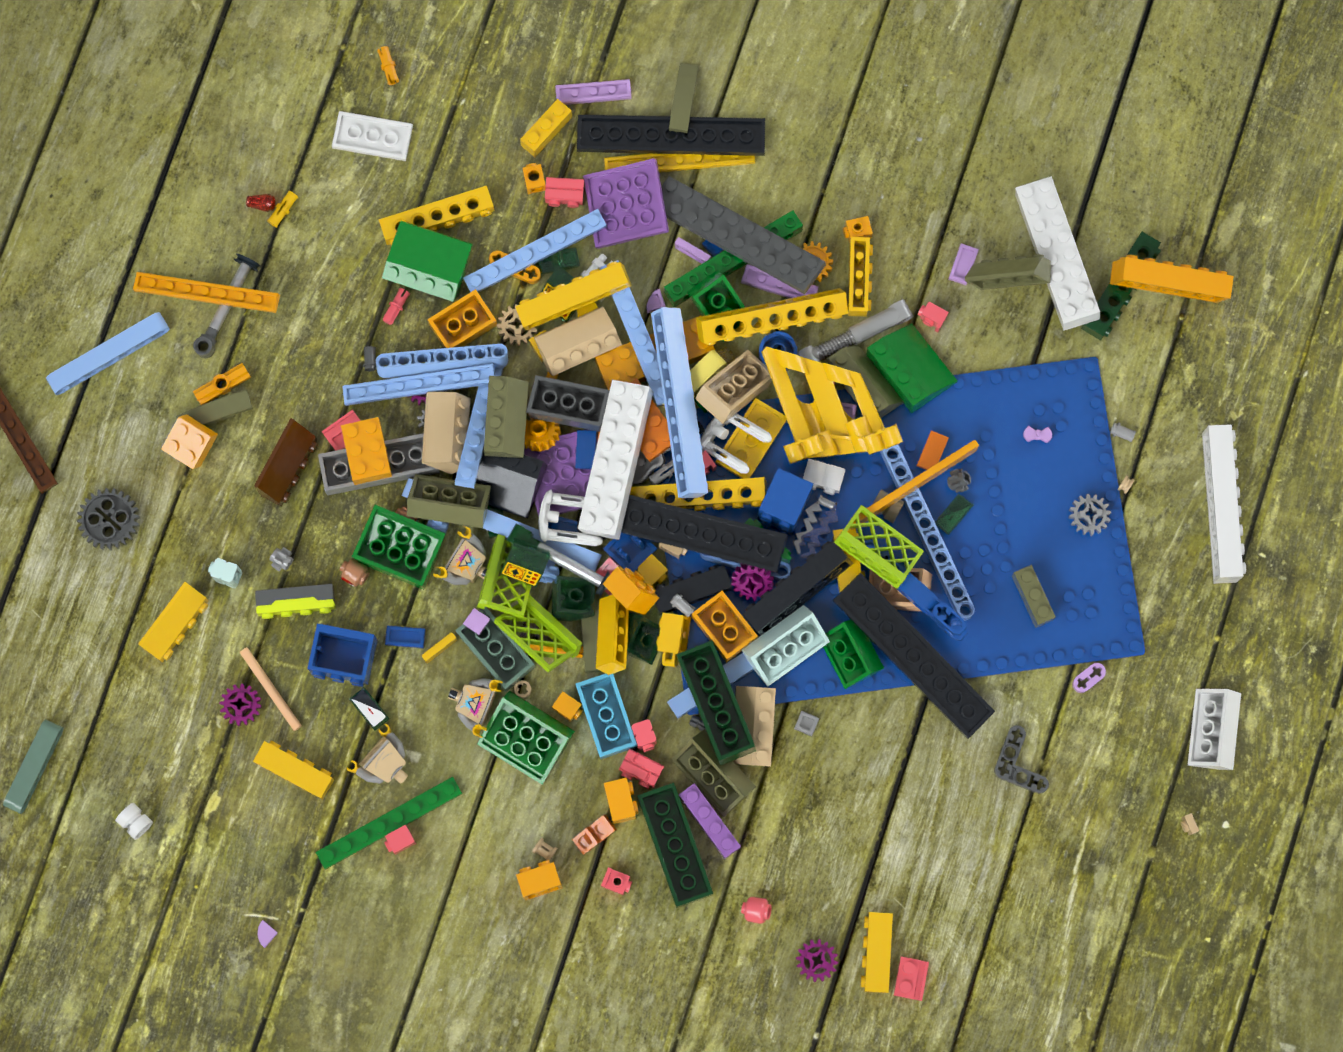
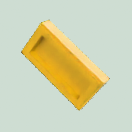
M449 633L422 654L424 661L428 664L457 641L456 636L453 633Z

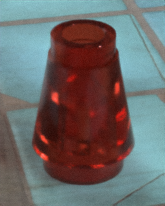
M270 194L247 196V207L264 212L275 209V197Z

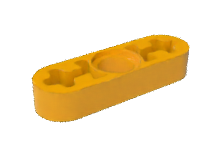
M493 251L489 256V262L491 264L495 262L493 258L498 256L503 258L508 254L502 251ZM534 265L527 267L525 270L529 273L535 271L537 277L530 279L529 274L523 273V270L512 275L529 284H536L541 278L539 268Z

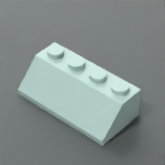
M803 605L743 648L742 652L766 686H769L830 641L813 612Z

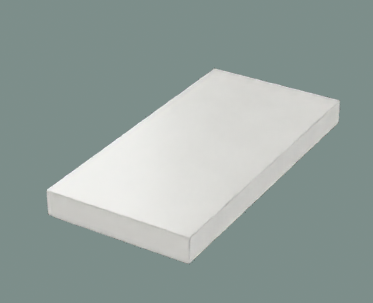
M339 111L332 148L406 161L413 124Z

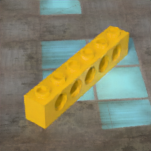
M486 185L379 219L386 244H391L392 246L397 232L396 229L401 220L415 225V222L421 219L424 221V224L420 227L437 232V229L444 227L449 229L462 221L463 223L471 222L478 216L487 217L492 214L491 212H494V206ZM473 202L478 204V207L475 209L468 207ZM454 208L460 209L457 215H453L450 212ZM435 214L442 215V218L438 221L432 219Z

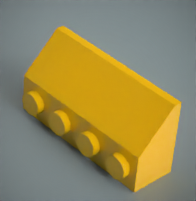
M184 582L138 645L162 663L164 660L167 661L174 652L172 650L176 644L180 645L184 640L185 632L194 627L197 622V616L206 611L209 600L188 583Z

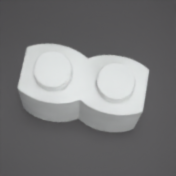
M808 459L803 479L814 483L812 490H816L817 487L824 489L823 492L826 494L834 495L840 491L845 469Z

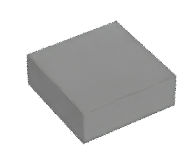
M801 711L794 729L812 737L819 718Z

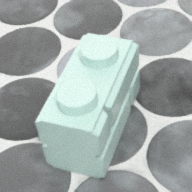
M220 558L215 559V562L212 561L208 570L211 577L217 583L226 584L232 588L238 586L242 575V570L237 564L226 562Z

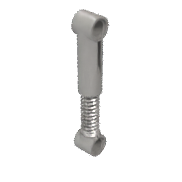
M902 299L887 309L849 327L846 333L840 334V336L837 335L834 339L831 338V341H825V344L822 343V346L820 344L819 347L807 346L798 351L797 355L821 362L825 356L828 357L831 353L834 354L837 350L848 347L849 344L857 345L895 325L903 324L910 320L913 315L905 300Z

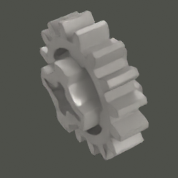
M1086 494L1085 499L1079 496V502L1074 500L1072 504L1075 507H1070L1069 509L1073 513L1069 515V519L1074 520L1071 526L1077 525L1076 532L1081 529L1083 530V535L1089 532L1090 536H1093L1094 531L1100 534L1101 528L1106 529L1107 527L1105 522L1109 523L1111 520L1107 517L1111 514V511H1106L1109 504L1103 505L1104 498L1097 500L1096 494L1093 498ZM1084 504V510L1078 512V508ZM1088 511H1090V514H1094L1091 519L1086 515ZM1102 518L1100 524L1095 526V520Z

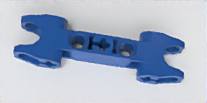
M873 540L864 541L865 545H874ZM880 551L883 559L890 560L887 551ZM896 563L897 569L904 573L906 568ZM909 572L897 590L924 614L934 620L937 626L951 638L962 641L968 634L964 619ZM956 625H960L962 627L960 630L957 631L952 629Z

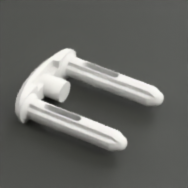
M737 413L724 424L714 417L700 439L702 452L706 450L708 454L739 473L747 474L750 470L747 463L715 445L713 440L716 436L722 440L726 439L729 431L723 426L728 425L729 422L763 443L771 442L772 437L770 433ZM738 421H741V422L745 423L746 425H748V426H750V427H746V426H744L743 424L739 423ZM717 451L720 452L721 454L725 455L727 458L722 457L721 455L717 454L716 452H717Z
M551 489L545 493L538 521L540 539L544 543L547 540L598 546L603 543V539L600 536L549 529L548 522L558 523L559 517L558 511H550L551 504L582 508L585 497L553 493Z

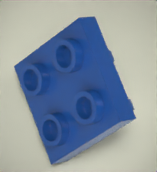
M621 533L619 540L612 539L603 550L623 569L627 567L632 572H635L651 554L657 551V548L649 540Z

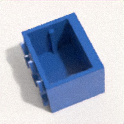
M778 468L759 508L757 520L764 527L770 528L772 526L778 529L777 532L793 535L809 500L814 483Z
M317 623L307 669L317 679L325 680V677H330L333 679L332 681L344 683L345 680L350 681L351 685L363 687V684L368 685L378 639L374 634Z

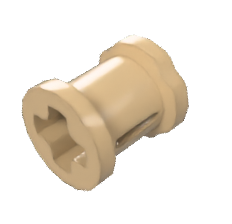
M541 838L532 852L539 854L546 861H550L558 848L551 847Z

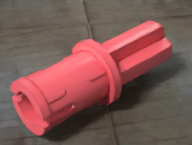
M399 288L394 300L389 303L390 306L383 317L385 323L392 325L399 312L403 311L402 307L408 296H410L407 290L403 297H401L405 289Z

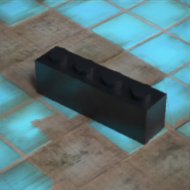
M717 564L709 567V571L704 573L697 571L690 574V578L683 579L681 577L673 580L671 585L665 586V584L654 587L656 590L655 594L659 597L655 603L659 616L662 613L677 610L670 603L676 594L683 595L682 598L689 604H694L713 597L721 591L727 592L732 590L725 566Z

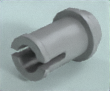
M1118 422V424H1113L1110 433L1113 434V437L1118 436L1132 442L1136 431L1121 426Z
M676 594L670 601L672 607H676L686 617H689L695 607L682 598L683 595Z

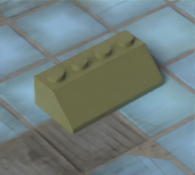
M1041 254L1033 255L1031 258L1017 256L1012 260L999 258L998 261L993 262L991 260H981V263H974L965 276V282L980 290L1050 283L1051 261Z
M859 345L844 347L828 358V364L861 373L880 418L903 404V400ZM842 384L858 405L852 387Z
M489 376L484 440L485 456L524 458L529 382L506 376Z
M415 474L407 499V516L483 528L491 486L475 484L473 489L456 486L455 480Z
M704 729L694 736L671 759L693 784L695 783L701 793L723 817L756 788L733 761L720 766L708 734Z

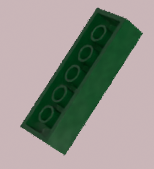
M711 640L676 654L720 766L756 752L755 744L713 641Z
M671 783L637 795L676 908L712 896L713 891L675 784Z

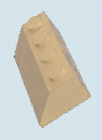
M603 306L534 337L546 369L552 376L622 345L617 331Z
M457 392L426 393L422 450L423 464L449 474L458 471L469 426V397Z
M736 686L735 697L755 744L756 752L733 760L735 764L771 766L776 688Z

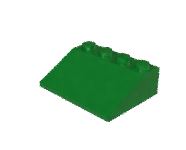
M401 220L386 260L382 279L454 302L459 296L473 244Z
M912 323L882 337L867 347L866 355L903 400V403L911 413L958 382Z
M375 504L353 552L352 559L424 590L433 571L446 533Z
M509 691L502 697L486 726L487 730H484L481 735L483 737L479 739L477 745L543 785L575 731Z

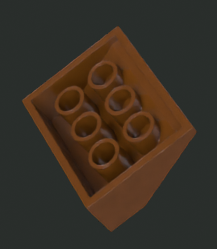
M290 418L254 485L261 497L281 507L283 503L288 502L292 486L295 487L300 479L299 473L302 469L305 470L309 463L307 458L310 453L315 452L318 446L316 436L292 418Z

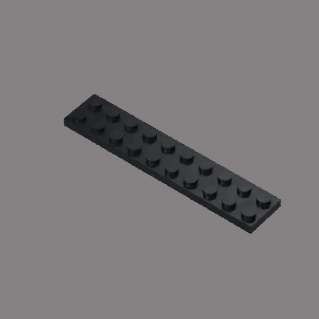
M578 115L577 152L765 156V118L690 117L688 133L669 131L671 116Z
M629 495L621 530L623 534L776 573L779 571L788 538L787 534Z
M861 573L832 600L967 739L995 712Z

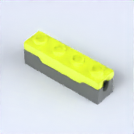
M333 584L255 591L256 613L258 616H262V619H271L273 615L280 614L281 617H291L293 613L311 615L313 611L327 614L331 613V610H336Z

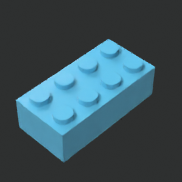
M605 673L576 683L575 685L600 760L636 748L637 743L614 675H607Z

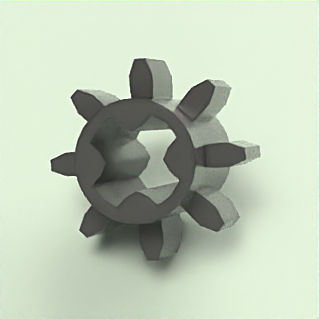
M962 468L950 471L951 476L947 478L949 488L953 491L955 490L956 493L968 490L967 485L971 483L969 473L963 471Z

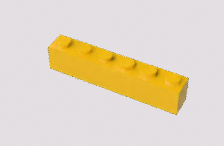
M617 261L611 262L606 265L607 268L592 270L588 276L576 277L567 285H557L554 287L555 290L541 292L532 300H522L519 302L520 305L515 306L523 328L530 330L631 287L632 285L624 265L621 262L617 263Z

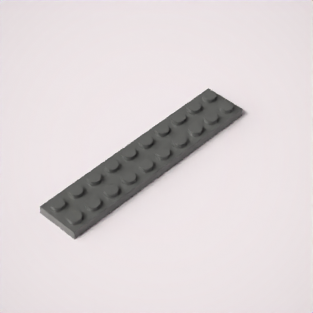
M670 176L661 186L667 219L803 294L808 291L826 266L825 261Z

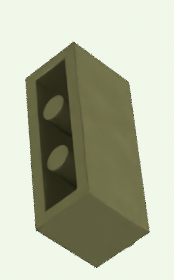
M1032 565L1012 574L1013 581L1035 628L1053 621L1056 616Z

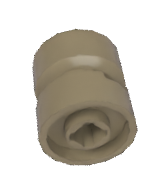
M881 489L873 504L889 493ZM899 500L877 515L882 514L885 520L894 523L905 502Z

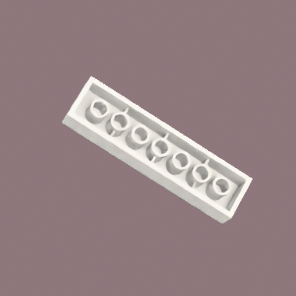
M1052 176L1016 187L1015 196L1036 254L1044 255L1045 258L1051 261L1050 283H1047L1063 331L1099 320L1100 310Z
M612 380L578 529L582 533L620 539L653 396V391L649 386Z
M1210 425L1202 433L1214 584L1237 583L1243 577V574H1246L1245 562L1242 563V555H1244L1245 549L1240 536H1243V526L1239 524V517H1241L1242 512L1237 498H1240V488L1236 487V479H1238L1239 474L1234 460H1237V450L1233 449V442H1235L1236 436L1235 430H1232V425Z

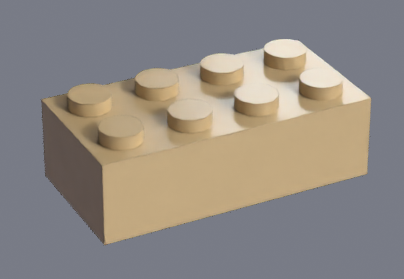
M746 350L706 382L695 399L724 424L766 390L772 379L767 366L749 350Z

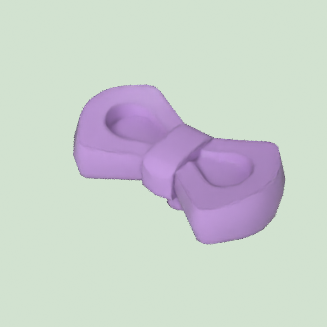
M1027 426L1023 432V437L1027 442L1041 440L1048 443L1052 439V431L1049 427L1035 431L1030 426Z

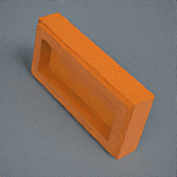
M931 430L917 467L928 470L939 463L949 437Z

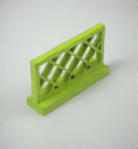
M862 505L834 542L896 589L904 582L924 552ZM862 513L867 516L868 523H860L858 515ZM874 526L882 527L884 534L876 535ZM861 527H870L871 535L863 536ZM857 528L859 536L853 537L847 532L848 529ZM895 537L898 539L900 546H891L890 538ZM885 538L887 547H879L877 539ZM873 539L875 548H868L864 540ZM905 549H911L917 555L913 558H907ZM893 550H901L903 558L895 559ZM880 551H888L890 560L883 559ZM904 562L906 568L904 573L897 569L896 563Z
M498 534L493 543L477 608L484 610L485 607L523 618L531 584H526L520 580L511 584L507 575L502 574L501 565L507 562L512 563L511 560L519 558L523 564L520 567L535 572L539 554L528 547L521 549L505 540V536ZM505 548L513 549L516 554L509 557L505 552ZM527 553L533 555L534 559L527 563L522 555ZM504 579L507 587L500 589L496 582ZM522 585L525 593L518 595L514 587ZM511 590L514 598L507 600L503 592ZM499 595L503 603H493L492 598ZM518 601L521 610L513 609L510 603Z
M530 594L524 613L526 617L519 618L503 613L494 620V623L547 672H550L570 657H576L582 646V642ZM519 603L512 607L515 610H521ZM505 619L513 620V626L506 625L502 621ZM516 621L526 622V627L516 626ZM530 623H535L540 629L530 628ZM516 632L526 633V638H520L516 635ZM530 633L540 635V640L530 639ZM543 635L549 636L553 642L543 641ZM530 644L540 645V651L530 648ZM543 646L553 647V653L544 652ZM557 648H562L566 654L557 653ZM543 657L553 658L554 662L549 665L543 660Z

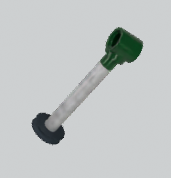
M518 524L514 525L507 541L521 549L528 547L596 585L598 589L595 594H599L600 597L607 589L603 583L610 576L609 570L603 577L533 538L534 534Z

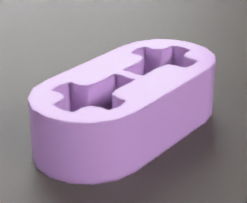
M1094 663L1073 680V689L1078 693H1084L1105 676V667L1100 663ZM1092 668H1099L1101 670L1099 673L1100 677L1098 675H1095L1093 678L1089 676L1094 671ZM1085 678L1089 680L1085 683V689L1077 687L1078 679L1080 681H1083Z

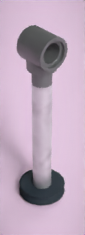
M236 254L238 257L234 260L240 266L229 286L242 287L250 269L259 272L257 268L261 267V265L250 258ZM219 305L205 334H201L194 341L193 348L201 358H210L215 353V344L217 342L215 338L232 306ZM202 344H208L209 347L206 351H200Z

